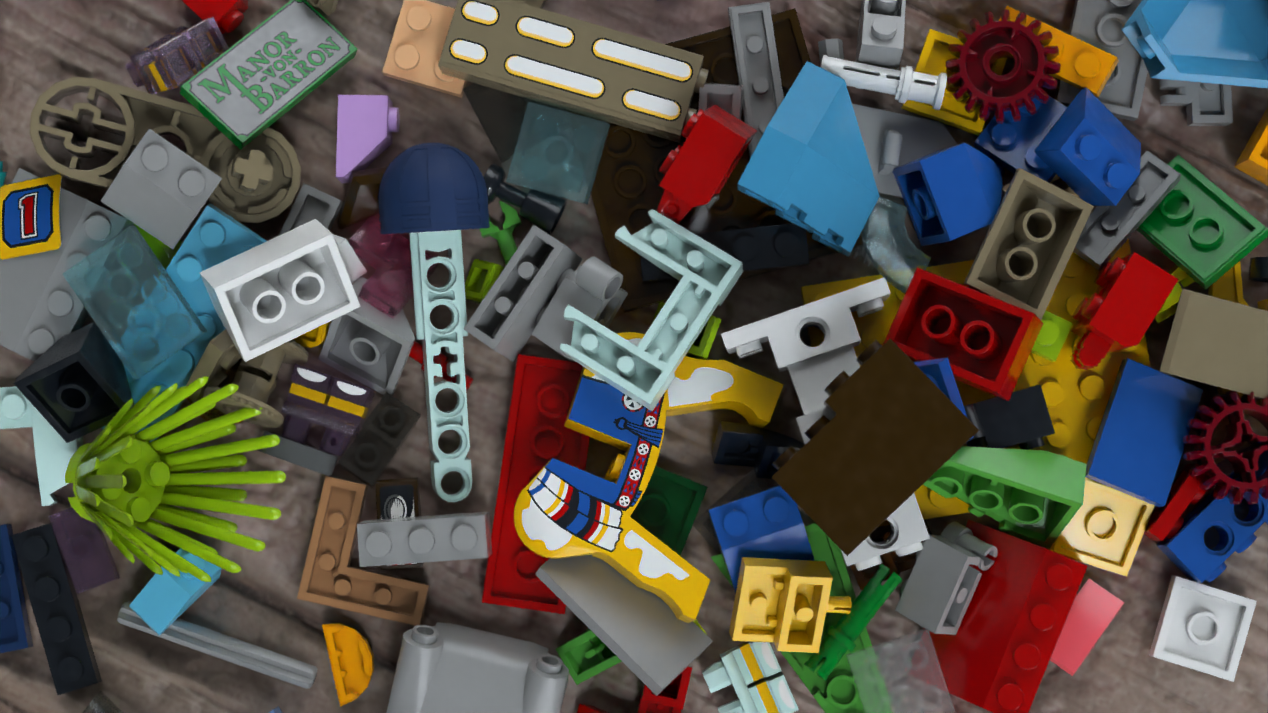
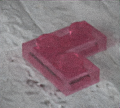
M371 215L349 239V244L356 255L377 269L362 286L358 297L394 319L413 297L410 241L399 233L380 234V221ZM425 251V258H426V259H427V258H430V257H433L432 255H430L429 253H427V252ZM438 263L429 267L427 279L434 273Z

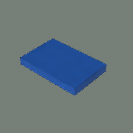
M1129 358L1122 360L1087 462L1085 477L1154 506H1165L1185 447L1183 437L1189 435L1190 432L1187 423L1195 417L1203 389Z

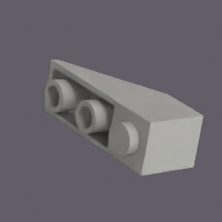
M906 0L861 1L855 62L895 70L899 69L904 48Z

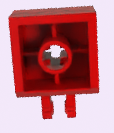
M1136 252L1123 258L1117 257L1112 264L1107 262L1095 278L1094 283L1099 285L1096 292L1090 299L1085 297L1072 315V318L1077 322L1071 332L1081 337L1074 347L1075 351H1072L1070 356L1072 357L1070 361H1072L1076 369H1084L1085 371L1088 368L1093 369L1094 366L1097 367L1101 363V359H1104L1107 353L1138 345L1179 279Z

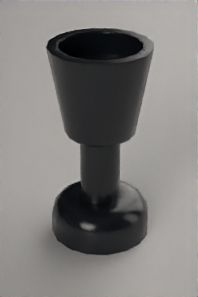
M494 163L491 164L484 175L488 205L498 197L520 208L519 214L551 236L563 214L567 199L533 189L527 194L505 183L506 175L504 169Z

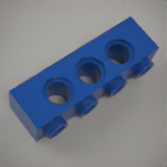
M1268 450L1259 456V470L1255 471L1256 479L1268 468ZM1234 470L1228 475L1231 479L1241 482L1240 475L1235 474ZM1213 489L1183 518L1184 522L1179 531L1171 539L1165 537L1156 546L1189 580L1203 583L1205 580L1211 582L1226 569L1227 565L1224 561L1235 551L1241 553L1246 550L1257 538L1254 532L1262 524L1266 523L1268 525V499H1264L1259 494L1258 503L1248 504L1249 512L1247 517L1239 520L1234 514V504L1230 503L1229 492L1223 499L1217 500L1213 497ZM1211 526L1219 533V542L1213 549H1209L1204 543V533Z

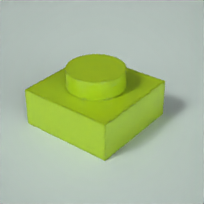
M1045 311L1041 319L1043 326L1031 352L1054 362L1073 323Z

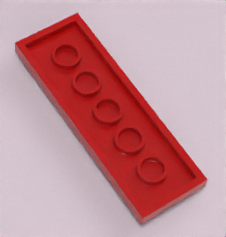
M521 354L517 356L491 535L492 554L488 557L482 603L565 614L566 605L535 575L538 569L550 558L542 557L532 552L521 541L514 525V507L521 491L552 458L586 471L590 437L564 427L583 368L577 362Z

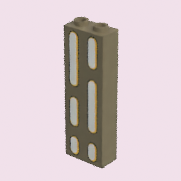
M458 0L438 64L442 74L678 143H680L681 133L688 120L694 113H697L696 109L690 108L694 93H699L700 87L704 88L709 70L702 68L703 55L514 0Z

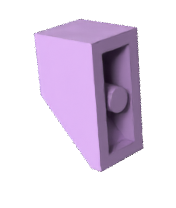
M338 95L336 178L341 183H349L352 171L365 170L392 144V132H399V108L393 107V103L388 95Z

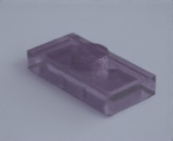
M72 507L48 516L77 594L120 579L105 536L95 523L80 517Z

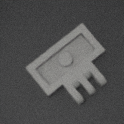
M1167 79L1159 80L1161 90H1176V95L1160 96V105L1186 106L1187 126H1228L1233 123L1231 85Z

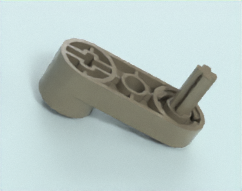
M72 77L54 83L41 94L31 112L30 136L36 153L54 172L72 181H80L108 189L147 130L151 129L160 136L173 135L179 138L185 146L187 155L222 178L199 211L201 214L208 204H213L240 223L258 224L276 218L289 207L300 187L301 166L295 149L281 133L268 127L240 150L193 105L96 78ZM77 93H88L87 100L89 103H74L72 111L55 106L64 97ZM99 95L110 100L121 111L126 125L104 120L102 111L96 107ZM83 115L93 117L92 124L95 129L124 136L125 140L122 146L88 137L86 146L79 147L75 145L77 138L74 133L46 126L45 121L50 116L81 125ZM44 136L64 141L63 145L65 148L78 157L92 158L96 150L116 156L106 165L91 170H80V159L72 156L68 168L56 162L49 154Z

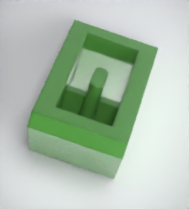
M590 629L585 630L555 649L564 665L569 669V673L576 685L622 662Z

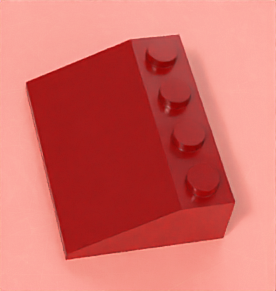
M968 520L966 527L972 530L973 536L997 547V557L989 554L986 556L995 562L986 571L979 569L976 565H969L980 571L982 576L956 635L934 634L924 628L905 674L992 713H1029L1088 566L1046 548Z

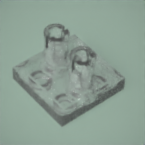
M929 630L916 631L846 654L864 713L955 712Z

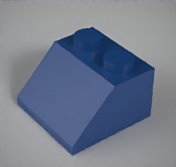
M1088 88L1081 89L1034 150L1083 201L1093 206H1116L1140 175L1141 142Z

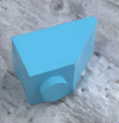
M180 548L176 554L209 574L211 582L201 581L192 574L184 573L180 570V577H177L161 566L163 575L155 573L129 607L160 636L220 578L222 568Z

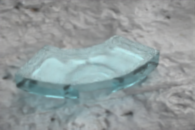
M880 196L862 230L864 246L878 272L895 288L906 293L917 267L926 270L931 257L917 249L908 237L905 225L907 207Z

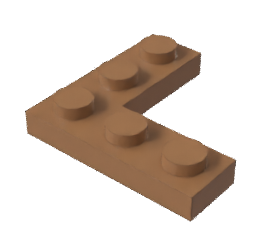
M325 476L297 599L410 625H421L430 584L350 567L357 536V524L360 523L368 485Z

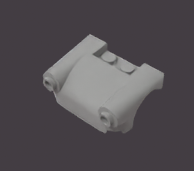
M437 622L432 627L416 625L413 629L403 633L386 713H560L568 684L569 669L559 657L548 653L549 648L533 642L452 623Z

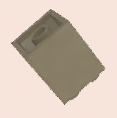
M1182 289L1160 372L1250 395L1253 391L1255 397L1265 399L1268 396V311Z

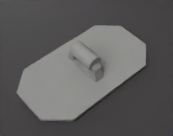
M852 104L876 186L881 194L903 198L892 172L894 168L933 152L958 145L939 121Z

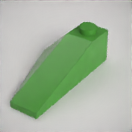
M962 446L923 485L945 498L957 497L969 504L968 511L977 517L986 514L999 522V530L1049 549L1083 505L1087 464L1070 459L1064 455L1043 450Z

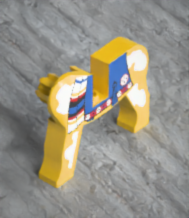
M636 332L617 333L638 346L645 335ZM685 356L674 372L675 377L654 410L651 411L583 367L564 427L626 452L624 454L617 453L615 460L612 459L604 479L552 458L521 491L514 507L516 532L527 548L542 557L560 559L592 555V557L605 561L635 586L661 598L670 607L677 619L690 623L696 620L710 579L631 518V514L643 496L656 466L662 445L666 417L716 409H730L741 414L749 425L764 428L770 423L784 384L726 360H704Z

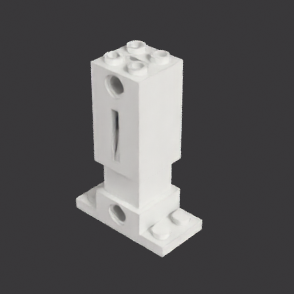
M884 277L721 333L727 352L729 354L737 352L739 359L763 351L761 343L769 341L779 372L789 371L803 415L797 417L796 421L803 442L806 444L810 439L804 433L819 418L825 415L829 420H832L835 417L824 405V401L829 397L824 391L825 388L841 372L845 371L851 376L860 368L859 363L856 361L857 357L853 347L859 345L861 339L851 312L857 311L858 317L878 312L883 309V301H886L891 293ZM807 327H817L823 332L825 339L822 344L817 347H809L801 341L800 335ZM914 493L886 519L890 524L891 531L885 540L874 541L868 536L848 556L841 550L847 566L855 564L857 570L860 571L881 564L880 555L895 550L896 554L901 557L923 549L921 541L930 539Z

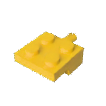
M742 557L729 633L732 641L774 642L777 651L819 653L826 613L850 614V608L852 607L851 597L830 596L833 577L825 561Z

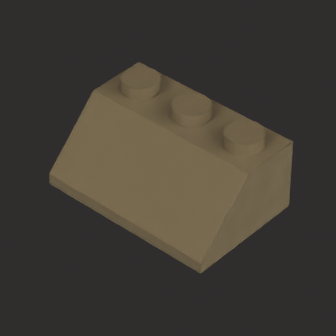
M1018 168L964 284L971 289L1032 312L1041 320L1094 206Z

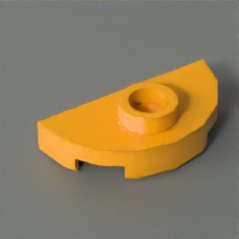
M342 623L322 624L341 707L356 700L368 688L374 673V654L367 639L355 628Z

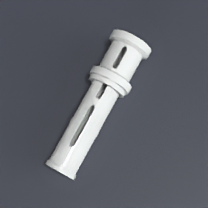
M823 55L820 68L844 79L846 86L895 95L894 99L898 100L899 103L905 104L907 100L931 104L934 110H940L947 83V73L941 72L936 76L915 72L912 66L907 65L906 67H901L900 70Z

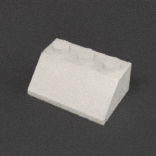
M316 219L200 272L212 304L245 362L361 307L333 234Z

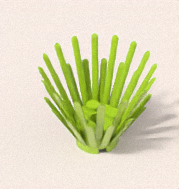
M207 376L198 378L188 386H182L178 389V383H175L159 396L157 395L160 392L161 386L153 387L133 407V399L131 398L92 443L80 446L73 454L65 473V483H73L75 497H68L72 508L80 517L95 523L130 562L134 564V554L156 574L163 575V570L158 565L160 564L177 577H180V570L181 572L192 574L201 581L211 582L209 574L138 528L228 572L238 573L242 570L237 563L218 555L216 549L155 520L253 551H262L265 549L266 544L261 540L236 533L238 528L236 523L175 506L277 520L281 516V511L278 508L232 502L244 501L247 498V492L244 489L193 485L283 483L286 480V474L283 471L200 472L244 466L247 463L246 457L237 453L277 446L280 443V438L275 434L177 452L231 435L236 431L235 423L261 414L256 409L245 407L154 440L213 409L217 402L234 394L239 389V386L236 384H228L138 432L203 387L208 382L209 377Z

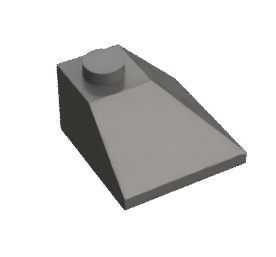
M361 276L353 284L361 307L331 321L318 360L380 394L391 398L414 344L415 336L397 295Z

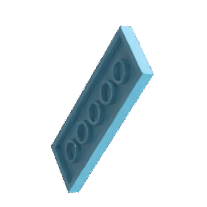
M208 204L116 346L122 357L134 405L153 387L161 386L160 392L157 395L159 396L175 383H178L177 389L186 386L209 342L226 329L212 304L200 272L267 241L213 204ZM183 401L172 407L170 410L162 414L160 417L149 423L147 426H145L138 432L176 413L180 408L181 404L183 403Z

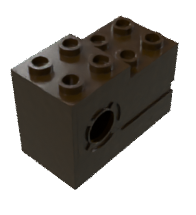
M891 339L883 346L875 340L857 357L856 361L861 365L859 369L851 376L845 371L841 372L825 388L824 391L829 397L824 401V405L835 417L829 420L823 415L804 433L810 441L798 452L791 445L772 463L778 470L772 478L847 556L979 431Z

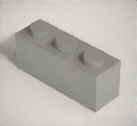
M533 225L464 327V330L494 351L514 362L537 326L536 319L539 312L551 302L557 292L559 278L569 268L576 270L582 258L566 245Z
M489 512L364 520L357 524L360 567L488 558L492 554Z

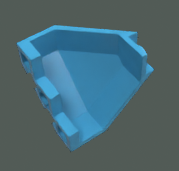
M1142 0L1121 29L1143 59L1151 78L1268 88V0Z
M806 61L767 125L737 183V190L775 208V215L813 233L812 239L849 257L880 196L845 80Z

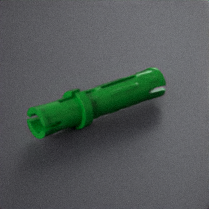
M879 565L878 570L853 601L850 614L844 613L834 627L830 625L825 631L827 637L820 644L819 653H813L809 660L804 663L806 667L814 672L823 659H826L816 672L823 680L826 681L830 673L847 651L852 652L855 649L856 644L854 641L866 628L867 624L898 584H901L903 581L900 576L893 572L885 584L881 585L890 573V568L887 566Z

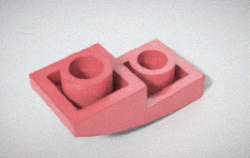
M1088 579L1075 597L1050 661L1073 676L1125 602L1091 579Z

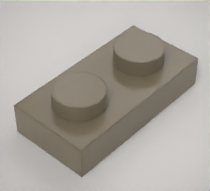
M226 329L209 342L186 384L188 386L198 378L209 377L208 382L203 387L188 396L193 402L203 397V392L207 387H224L230 378L226 374L227 370L231 369L241 358Z

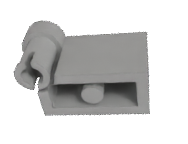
M952 522L944 529L941 536L929 534L930 539L922 542L923 549L916 553V563L909 579L904 582L900 589V600L895 609L898 613L934 634L956 635L982 576L980 571L969 565H976L979 569L986 571L995 562L986 557L987 554L993 557H997L998 554L997 547L973 536L972 530L958 522Z

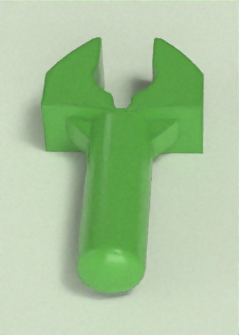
M499 201L505 215L503 230L493 225L489 216L490 228H480V232L483 238L490 236L497 240L507 265L517 250L512 234L515 227L522 225L517 211L513 207Z

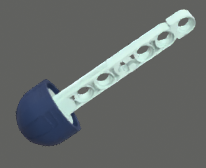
M422 143L400 153L389 164L383 174L379 187L378 205L380 234L409 233L416 340H422L429 449L436 459L430 461L431 481L434 492L440 498L447 502L455 503L465 499L472 488L471 459L466 457L470 448L463 336H468V332L464 330L467 324L461 230L490 228L488 195L484 177L479 167L468 155L450 145ZM448 249V258L440 256L425 258V250L441 252ZM435 263H442L449 271V280L442 287L432 286L427 279V271ZM438 305L447 306L452 313L451 323L443 329L435 328L430 321V313ZM441 347H445L447 353L454 355V361L447 363V376L452 377L456 375V383L441 381L434 384V376L443 377L441 365L433 362V357L440 354ZM445 388L454 390L458 398L455 408L448 412L440 411L435 403L436 395ZM446 430H455L460 437V445L452 453L442 452L438 445L440 435ZM451 471L459 472L463 479L461 489L455 494L444 493L441 488L443 476Z

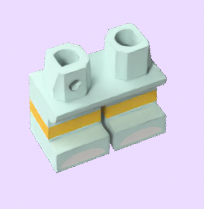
M746 641L720 654L721 660L702 671L711 693L732 684L738 699L717 707L719 713H793L799 710L787 681L781 672V667L770 642Z

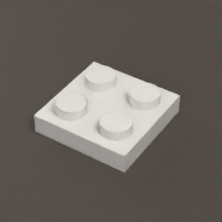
M1172 575L1149 656L1234 682L1257 601Z

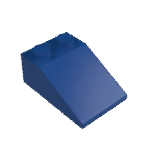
M780 485L707 510L735 594L742 557L815 561L797 503Z

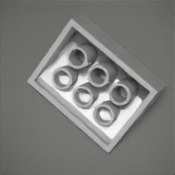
M19 168L11 184L40 177ZM63 188L60 189L59 204L61 247L41 253L4 260L0 259V345L34 362L60 338L83 327L134 224L130 220Z

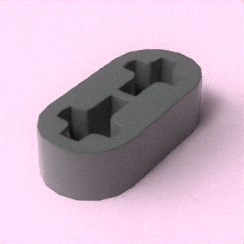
M264 430L262 436L271 435L275 433ZM278 434L275 435L280 438L279 445L258 449V451L328 476H332L338 456Z

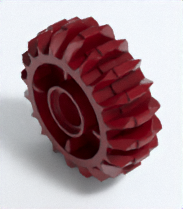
M1008 9L1002 10L1001 21H994L992 12L988 11L985 13L987 24L981 26L975 18L970 20L969 23L973 31L971 35L964 30L958 31L957 36L964 44L963 46L958 44H951L949 46V52L958 59L946 61V69L951 72H957L949 76L947 82L950 87L961 86L953 94L957 102L970 97L964 106L966 112L971 113L980 105V120L986 121L992 110L996 111V122L1002 124L1005 119L1004 112L1011 111L1013 120L1017 122L1021 120L1019 108L1023 106L1030 115L1036 113V107L1032 101L1034 98L1044 104L1049 101V96L1041 89L1042 87L1056 89L1057 80L1047 74H1056L1061 71L1060 63L1049 61L1059 55V49L1057 46L1045 47L1051 42L1053 37L1050 31L1037 35L1041 28V22L1038 19L1025 27L1027 16L1024 12H1020L1015 22L1010 21ZM1000 58H1008L1015 63L1013 70L1006 75L995 74L991 67Z

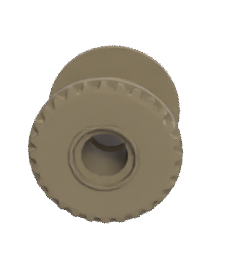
M290 340L247 362L241 359L232 384L238 385L239 389L234 394L217 402L214 408L225 414L245 407L256 409L261 412L260 415L243 421L263 427H280L284 421L283 415L266 403L270 394L276 388L277 375L282 363L304 365L308 360V352L300 344ZM205 388L203 398L221 388Z

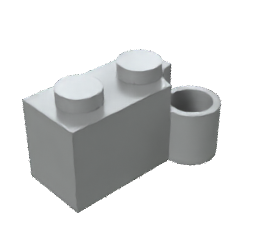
M595 256L587 259L576 271L572 268L567 269L558 280V290L551 302L539 312L536 319L537 326L532 335L567 359L574 361L560 350L561 343L571 345L574 321L564 319L565 308L569 304L608 328L628 295V292L620 288L623 282V275Z

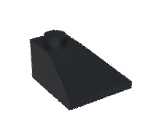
M95 322L60 338L14 381V385L66 443L106 426L123 405L132 398L121 354Z

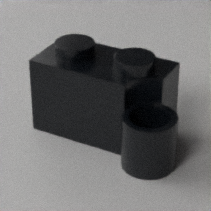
M1041 385L1015 391L1012 393L1009 401L994 397L964 406L967 418L979 431L963 446L1006 448L1019 444L1020 449L1029 450L1045 445L1043 437L1055 434Z

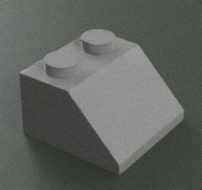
M148 129L120 169L101 202L171 249H174L222 178L151 129Z

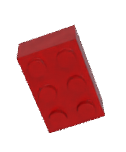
M917 267L883 345L891 339L913 362L948 357L956 380L1009 401L1043 323L1032 312Z

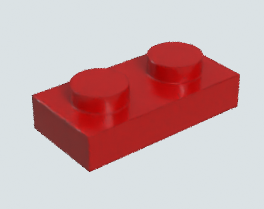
M1190 463L1184 466L1172 483L1165 506H1156L1144 532L1145 536L1154 541H1163L1165 537L1171 539L1179 531L1184 522L1181 515L1190 503L1195 505L1199 502L1207 491L1199 487L1200 482L1206 477L1204 474L1193 477L1189 474V470L1198 466V463Z

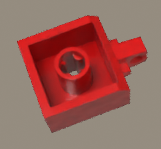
M713 105L705 111L700 109L697 114L694 113L681 133L686 138L683 146L678 145L675 151L672 149L659 169V172L665 175L659 186L665 189L656 211L679 224L693 207L708 204L712 197L721 192L757 130L717 105Z

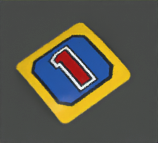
M60 174L8 184L0 188V259L4 260L41 253L61 247L59 204L62 176Z

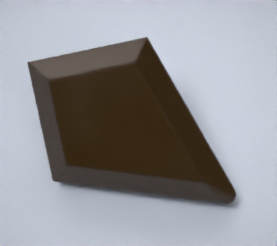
M387 167L352 171L337 220L339 229H344L380 214L378 206L379 187Z

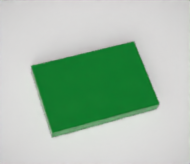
M1178 154L1167 165L1181 174L1180 181L1138 227L1137 231L1206 290L1268 237V228Z

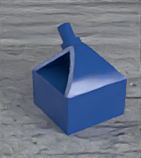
M966 143L933 152L896 167L892 171L921 246L951 241L990 225L1000 207L1003 188L1002 177L1004 175L1003 166L995 163L988 156Z

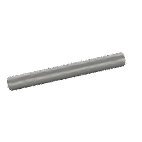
M124 602L119 610L117 621L120 624L305 689L312 687L315 682L318 670L316 666L179 618L159 636L129 607L132 602Z

